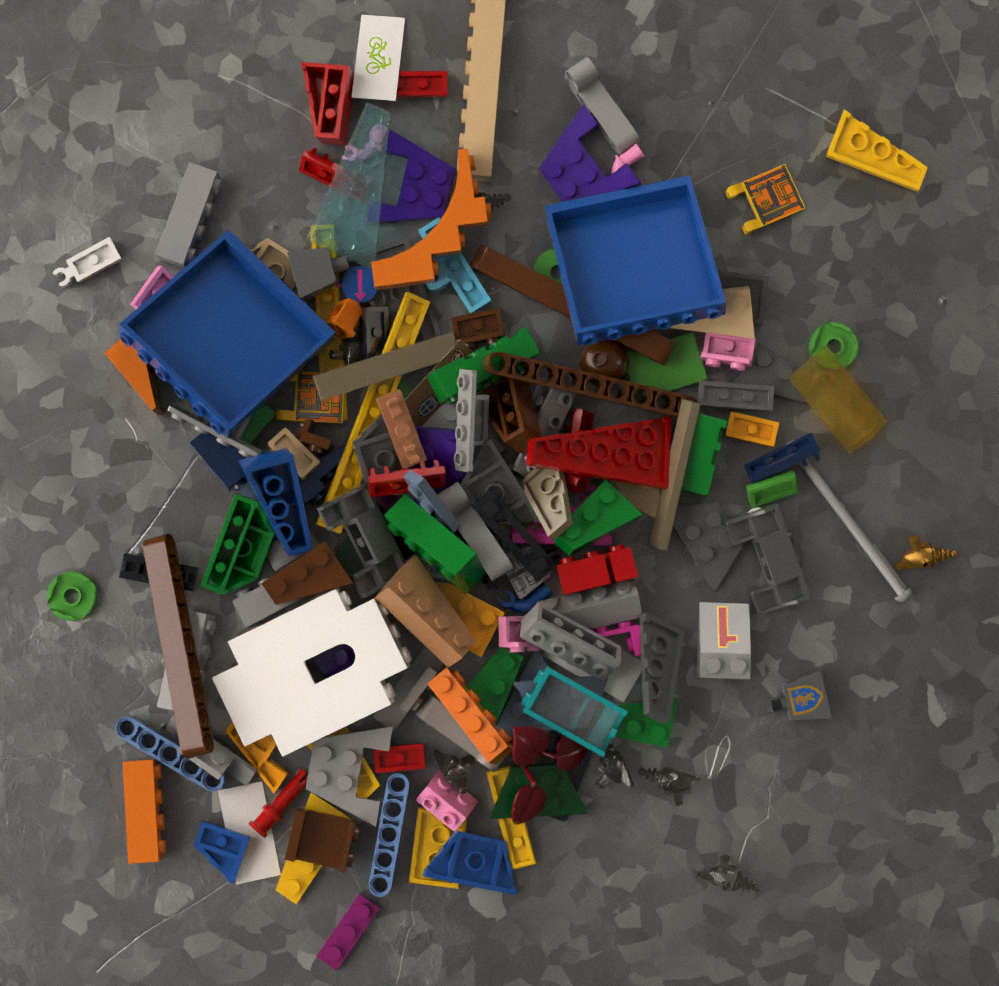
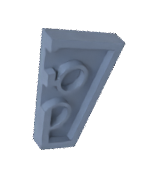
M409 470L403 476L408 484V490L416 497L421 508L453 533L461 526L424 477L412 470Z

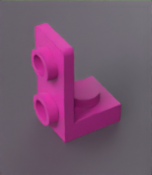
M633 621L618 623V629L609 630L608 626L593 629L595 633L603 637L629 632L630 637H626L628 652L633 651L634 656L641 655L639 624L633 625Z

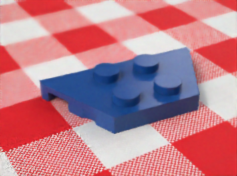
M455 830L422 873V876L512 895L517 894L511 874V863L507 856L506 841Z

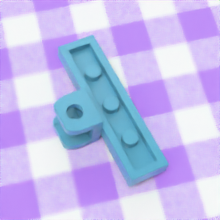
M439 217L418 230L422 239L439 223ZM462 253L434 257L438 263L439 275H436L438 280L434 283L425 284L431 294L439 293L452 285L470 314L491 302L490 297Z

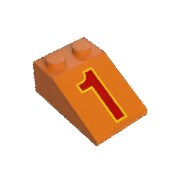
M120 339L104 352L105 355L148 407L158 415H162L164 410L154 367L150 363L145 364L138 357L137 351L132 346H126Z

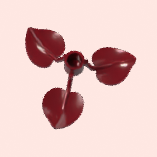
M535 726L514 727L511 754L515 763L523 768L531 782V787L525 785L515 795L512 805V822L519 825L531 820L542 811L546 802L545 790L537 787V783L527 765L535 763L540 754L553 759L557 758L556 765L559 769L569 770L582 761L588 748L563 735L557 743V753L545 751L549 743V736L545 730ZM573 730V732L579 734L582 737H585L586 735L581 731Z

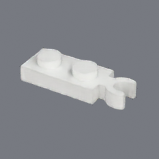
M108 237L67 259L66 262L69 267L66 269L57 268L53 271V274L56 277L60 274H65V280L59 283L60 287L65 288L71 284L72 279L76 278L77 282L81 283L123 259L112 239Z

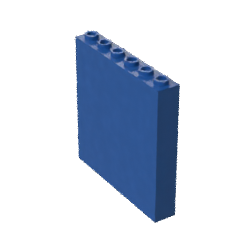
M690 175L545 206L546 222L577 345H592L597 341L606 339L616 340L630 334L640 335L649 330L668 329L672 325L682 323L692 324L697 320L706 318L716 319L726 313L725 295Z
M229 230L119 324V338L128 347L132 346L137 351L138 357L145 364L150 363L156 369L155 372L164 382L168 381L181 399L186 398L192 404L196 414L200 417H206L211 422L210 426L218 434H223L226 438L333 341L336 333Z

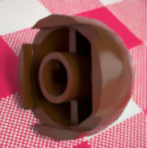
M606 339L597 341L592 345H586L580 354L579 365L582 371L624 380L629 371L630 359L627 351L619 342ZM590 379L588 381L596 386L595 381L593 379Z

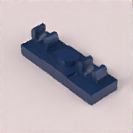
M810 433L745 464L744 467L749 480L753 484L765 477H773V473L776 474L790 469L792 465L797 464L800 460L802 465L806 467L808 466L806 458L811 455L819 461L820 456L818 452L820 450L813 434Z

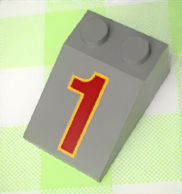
M699 602L697 677L750 679L749 604Z

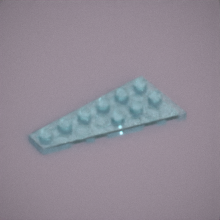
M366 102L306 240L328 248L330 251L341 256L346 255L348 259L372 269L371 262L376 261L391 113Z

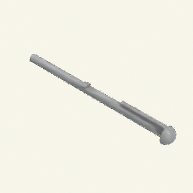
M806 458L808 464L806 467L802 465L801 460L798 461L799 465L897 593L894 599L899 602L908 601L912 595L911 588L906 587L874 543L871 544L847 512L845 505L834 495L810 461Z

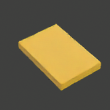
M419 806L409 883L459 889L458 883L422 876L424 869L454 831L426 808ZM467 818L456 830L466 832Z

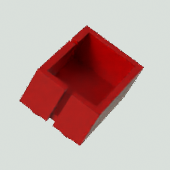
M624 544L608 548L609 553L601 555L599 550L584 554L585 559L577 561L575 556L560 559V565L556 566L562 595L638 577L631 547L625 548Z

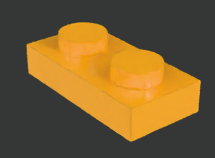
M731 411L725 436L774 447L779 422Z

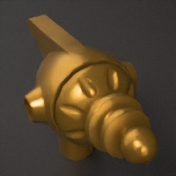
M911 535L909 541L912 549L904 554V559L895 563L894 567L896 570L931 568L939 560L944 562V559L948 561L949 557L956 558L958 553L956 550L949 552L948 548L943 550L942 547L937 550L934 545H930L928 542L920 543L918 535Z

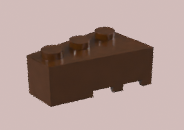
M501 378L478 393L489 395L488 417L506 444L524 455L528 452V441L532 438L542 437L528 383Z
M324 541L261 584L274 604L281 605L337 588L350 586L354 583L328 542Z

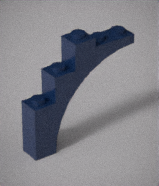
M209 432L207 435L202 433L190 442V448L228 493L233 489L235 491L241 489L247 483L245 480L247 477L238 460L247 457L241 455L231 445L227 447L217 442V437ZM346 444L335 452L317 458L320 461V465L303 481L299 479L305 507L310 503L314 506L324 498L322 493L325 492L326 487L321 481L328 482L334 477Z

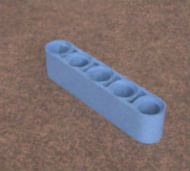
M126 716L117 721L115 731L120 738L204 789L217 791L226 784V772L221 776L220 784L214 786L208 780L209 773L199 767L196 773L190 772L187 768L189 759L185 758L178 751L175 760L167 758L166 749L171 746L178 750L180 743L138 717ZM127 720L134 724L132 734H127L123 729V725ZM148 733L153 734L156 738V743L153 747L145 744L144 738Z
M403 772L393 773L388 778L369 879L370 892L377 897L387 895L393 884L410 788V779ZM400 777L405 781V788L403 790L397 791L392 787V780L394 778ZM389 803H398L401 807V812L398 815H391L387 810ZM387 827L393 828L396 831V838L393 840L385 839L383 830ZM383 852L389 853L392 857V862L388 865L381 864L378 860L379 854ZM384 878L388 883V887L384 890H379L375 887L374 880Z

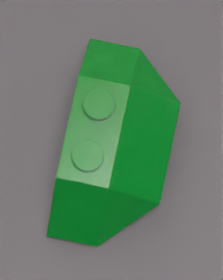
M235 493L200 587L225 595L258 579L275 534L259 501Z

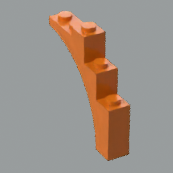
M468 148L458 150V175L455 191L449 207L439 223L424 239L410 249L391 258L371 262L376 290L434 283V276L439 275L437 260L432 261V258L461 254V247H466L464 232H459L458 229L488 226L487 219L492 218L490 203L485 204V197L474 198V195H479L477 180H472L471 171L476 170L474 155L469 156Z

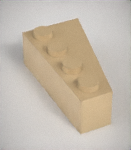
M749 286L723 289L726 299V313L716 319L706 318L697 320L692 324L672 325L670 328L755 339Z

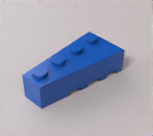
M287 448L238 460L287 555L293 556L311 551L313 546L293 454Z

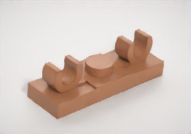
M398 389L376 398L402 468L406 469L426 461V455L401 390Z

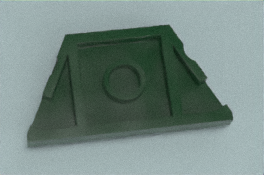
M556 764L527 766L537 783V787L543 788L546 792L545 805L536 817L587 814V810L565 770L559 769ZM510 767L493 810L490 812V819L512 818V805L515 795L521 787L525 785L531 787V782L522 767Z

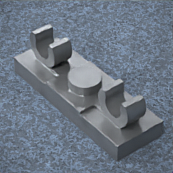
M699 381L698 403L700 406L773 411L774 386Z

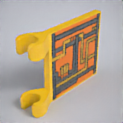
M786 164L744 182L732 185L725 191L728 199H733L745 193L756 219L744 223L741 227L745 235L805 209Z
M299 372L289 381L296 382L294 411L277 410L276 419L280 421L306 422L307 417H310L314 422L343 424L345 393L320 400L313 376L321 373Z

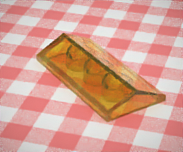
M827 346L820 349L788 377L848 453L853 452L871 440L887 422Z

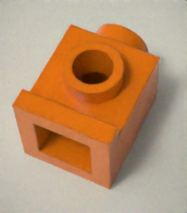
M350 298L335 304L325 323L336 332L335 336L340 340L354 337L356 334L353 330L357 328L361 321L359 319L362 315L361 305Z

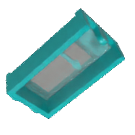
M548 666L545 671L540 668L533 680L537 684L532 693L527 691L521 702V705L524 706L522 712L604 757L608 744L616 735L617 728L628 711Z

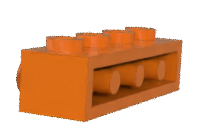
M446 667L427 684L486 761L493 765L498 764L512 752L511 737L503 728L500 730L494 723L496 721L494 715L488 709L484 710L479 704L481 701L480 697L473 689L469 690L465 686L464 682L466 680L457 669L453 671Z
M155 758L126 760L123 762L128 864L159 862L163 859V855H166V841L162 840L161 830L165 828L164 814L160 815V804H163V790L159 789L158 779L162 778L161 764H157Z

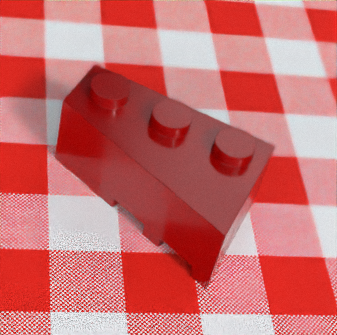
M301 62L315 137L322 144L346 146L352 104L353 70L347 65Z

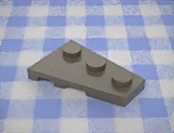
M537 467L519 482L548 537L553 540L556 539L573 524L564 472Z

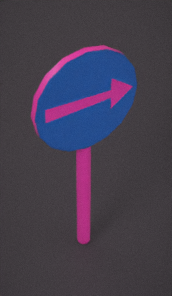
M363 266L353 267L348 270L342 282L334 287H342L346 297L358 303L370 301L378 292L374 287L372 270Z

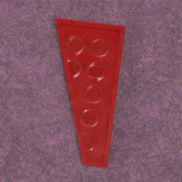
M672 416L636 423L599 427L586 431H575L561 435L556 434L532 438L528 441L527 465L665 490L669 487Z

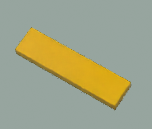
M511 765L498 768L496 772H486L494 804L501 787L504 785ZM512 818L499 819L512 870L536 864L526 823L517 825L512 822Z

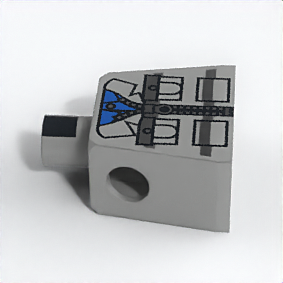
M527 546L521 548L520 551L528 557L533 552V549ZM554 546L545 550L553 562L560 560ZM512 552L506 553L514 567L506 572V575L519 599L526 596L552 575L550 571L537 582Z

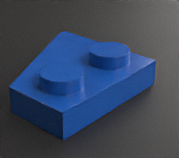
M203 820L194 846L209 859V862L215 868L221 871L230 883L234 884L250 836Z

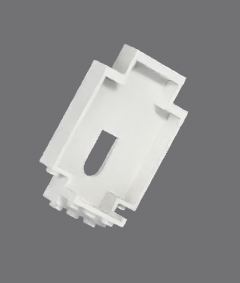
M337 588L228 641L238 665L212 677L244 747L272 734L283 757L395 702L393 698L396 696L395 691L390 683L386 684L384 679L410 667L409 661L412 658L406 647L402 648L398 638L401 635L395 624L391 625L387 615L390 612L376 598L351 610L349 605L352 603L346 591L342 592L341 588ZM339 644L351 646L355 652L354 664L348 669L315 684L305 661Z

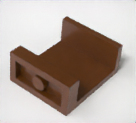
M298 807L294 815L285 860L292 862L296 860L340 869L339 872L345 873L347 867H352L355 853L350 852L352 842L357 843L360 828L356 827L357 820Z

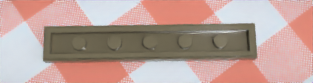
M449 332L315 375L313 379L320 400H325L439 363L456 344L454 334Z
M682 399L670 450L669 487L665 490L661 489L649 542L650 545L657 549L666 551L671 537L700 410L699 403L687 399Z

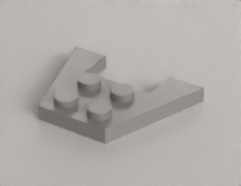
M393 726L327 736L314 741L306 790L376 827L381 801L356 797L364 747L389 751Z

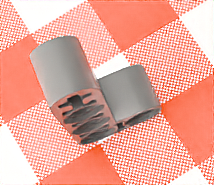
M585 57L565 72V81L583 106L584 104L599 124V130L615 152L621 155L640 142V138L599 81V74L594 64L588 57Z
M458 482L437 494L461 525L458 531L468 546L477 553L491 581L514 568L479 514L473 509L472 503Z
M432 694L427 696L415 713L420 719L470 753L477 761L491 771L496 772L504 759L496 765L488 763L442 702Z

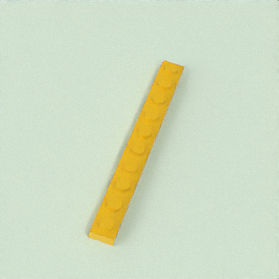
M405 292L382 354L415 343L430 301L410 292ZM402 375L369 385L324 504L360 485L363 477L352 442L381 414L376 398L397 390ZM319 514L316 525L326 528ZM342 524L331 531L341 534L344 526Z

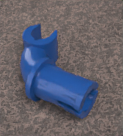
M542 582L528 597L524 596V600L515 599L514 594L510 591H506V594L511 598V602L504 603L500 598L498 599L503 609L529 612L536 605V602L548 599L553 595V592Z

